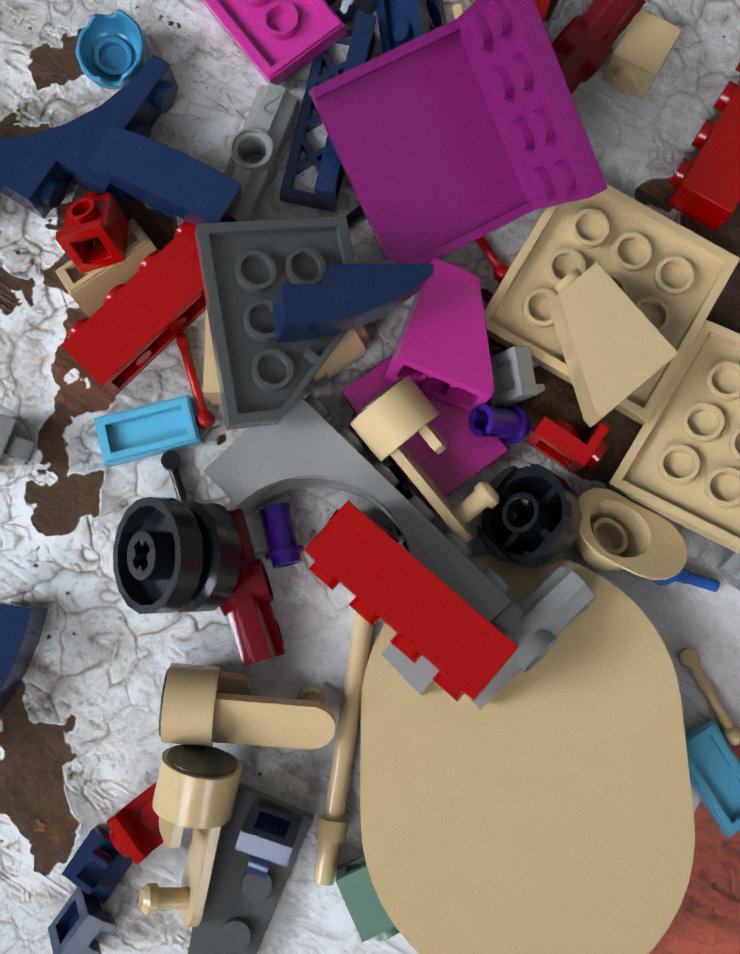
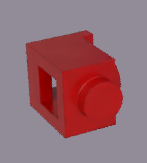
M90 192L85 194L82 199L66 206L63 230L56 232L55 239L82 274L125 261L129 220L111 193ZM98 237L104 246L93 249L94 238Z

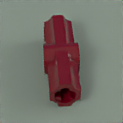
M592 0L583 13L576 15L557 35L551 45L571 94L581 82L584 83L590 79L606 62L613 51L611 45L646 3L645 0Z
M239 508L230 510L228 513L235 521L241 540V567L237 584L227 602L222 604L220 609L223 615L229 618L242 665L245 667L285 654L286 650L271 604L274 601L271 584L262 559L257 558L244 512Z

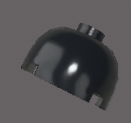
M530 464L531 466L522 468L512 466L504 469L489 482L499 494V503L492 509L487 507L482 511V527L477 525L478 537L489 553L510 565L540 568L553 564L570 551L579 536L582 520L579 499L562 477L539 464Z

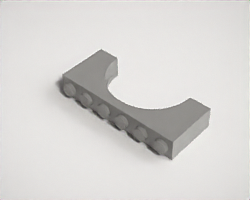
M311 394L305 399L299 396L278 424L248 428L204 470L247 516L269 500L295 490L332 488L355 494L369 501L385 513L402 534L410 554L490 623H493L511 604V600L505 595L510 588L504 580L489 567L481 572L467 558L472 553L470 548L452 531H449L444 536L431 523L435 518L433 512L415 495L407 500L395 488L399 483L396 476L380 461H377L372 466L360 454L364 449L360 441L345 427L337 432L326 421L330 416L329 412ZM392 643L381 654L420 695H423L435 683L432 678L438 670L424 657L421 656L414 664Z

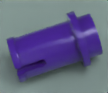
M479 404V408H473L469 417V427L474 435L497 437L507 444H516L525 439L532 427L530 416L523 408L515 405H510L503 409Z
M278 503L263 507L264 509H259L258 512L262 519L269 552L265 554L266 560H271L274 569L302 562L300 553L304 551V545H298L290 513V503Z

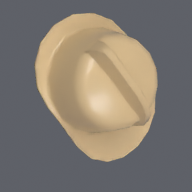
M593 488L583 492L578 498L582 520L579 536L575 541V547L582 559L590 566L600 571L615 572L625 569L650 580H667L679 574L687 563V547L682 535L672 523L660 515L631 502L610 489Z

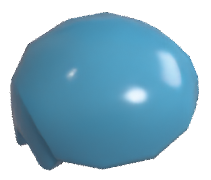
M119 9L114 14H93L88 25L83 28L78 36L75 53L81 70L89 79L102 88L122 89L135 77L149 59V49L143 30L135 20Z

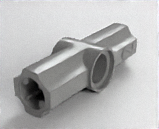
M273 83L267 86L261 85L242 130L237 132L231 140V157L224 174L241 183L242 187L241 198L227 222L252 221L266 187L273 182L277 175L278 168L276 162L299 109V99L289 93L284 87ZM253 154H260L264 156V158L257 163L251 164L246 163L244 161L248 156Z
M561 565L522 603L520 601L514 602L492 623L519 648L474 700L473 703L480 710L521 670L527 672L537 664L558 640L556 636L574 622V619L594 601V594L574 571Z

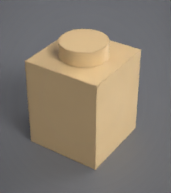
M641 8L614 51L602 79L611 83L617 91L643 100L682 29Z

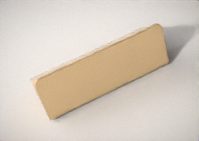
M133 218L129 220L125 261L81 274L72 260H70L55 272L70 296L86 316L91 317L104 305V299L109 291L119 284H126L139 272V266L150 253L157 251V249ZM99 240L93 244V249L104 245Z

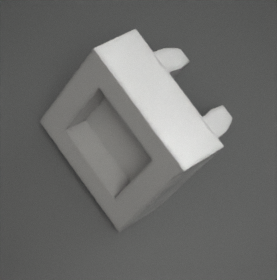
M514 346L490 357L494 380V391L490 398L491 407H507L536 396L545 390L544 384H536L534 368L541 366V364L531 357L530 347Z
M0 414V463L4 454L29 462L36 443L12 435L17 420Z

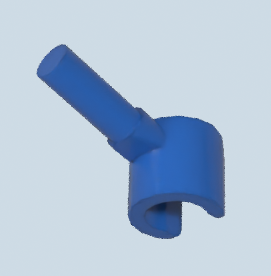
M682 568L679 574L667 580H652L654 583L663 586L675 581L683 584L687 583L713 592H717L720 585L718 580L690 572Z

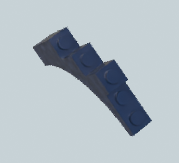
M153 54L126 86L99 107L66 124L31 135L1 138L0 192L43 219L46 218L52 208H56L62 203L70 182H73L89 193H111L120 206L125 198H130L132 195L88 171L86 165L110 125L150 138L155 122L162 113H167L172 108L177 98L179 88L170 64Z

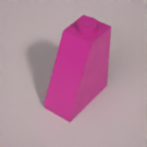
M434 257L430 263L433 264L434 274L415 294L385 377L398 381L403 377L410 376L423 393L471 413L473 408H479V404H485L492 397L494 391L479 276L465 271L456 263L444 262Z

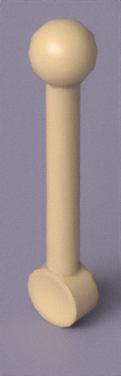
M694 648L682 649L678 654L679 663L681 666L691 670L724 727L723 735L730 745H739L740 727L733 724L700 668L701 657L699 652Z

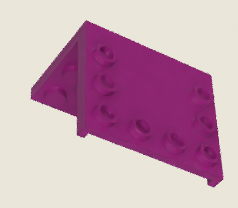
M477 0L457 19L311 88L309 91L386 261L395 260L396 264H429L434 257L439 259L536 209L587 199L608 189L534 0Z

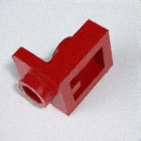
M544 416L525 442L570 473L575 474L585 465L593 468L604 455L609 444L603 438L609 431L610 426L603 421L600 422L582 442L577 438L578 432L571 425L557 418L551 421Z
M156 782L106 821L111 829L109 837L115 849L125 858L130 856L137 865L164 842L159 830V816L152 807Z

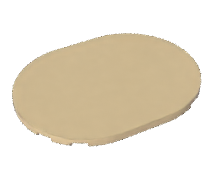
M492 554L470 558L469 560L481 572L489 567L504 580L510 588L505 594L511 600L510 605L516 601L522 603L561 565L574 571L587 584L595 598L589 607L574 619V622L556 636L558 640L537 664L527 672L521 670L481 710L465 694L457 702L437 683H434L423 695H420L381 655L391 644L390 640L396 635L388 625L385 624L372 648L366 666L361 696V839L366 865L374 889L394 926L419 954H649L667 932L680 909L689 884L695 847L694 810L683 708L678 678L672 659L659 633L640 607L620 588L589 568L562 558L553 564L540 568L510 565Z

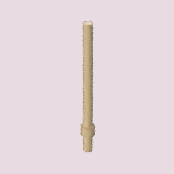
M357 612L354 619L324 815L318 816L315 838L319 840L313 882L326 886L334 884L339 846L346 841L349 821L344 818L361 711L362 685L369 659L374 627Z

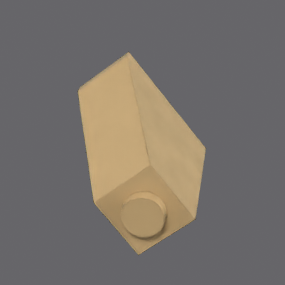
M597 262L583 274L576 268L566 275L555 286L554 289L558 292V295L549 308L583 420L590 428L679 354Z

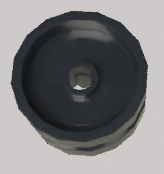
M147 497L136 500L125 511L117 527L113 546V571L118 591L127 606L139 614L174 613L177 611H214L227 602L237 584L239 576L241 540L235 521L225 507L211 500L188 499L178 501L174 498Z

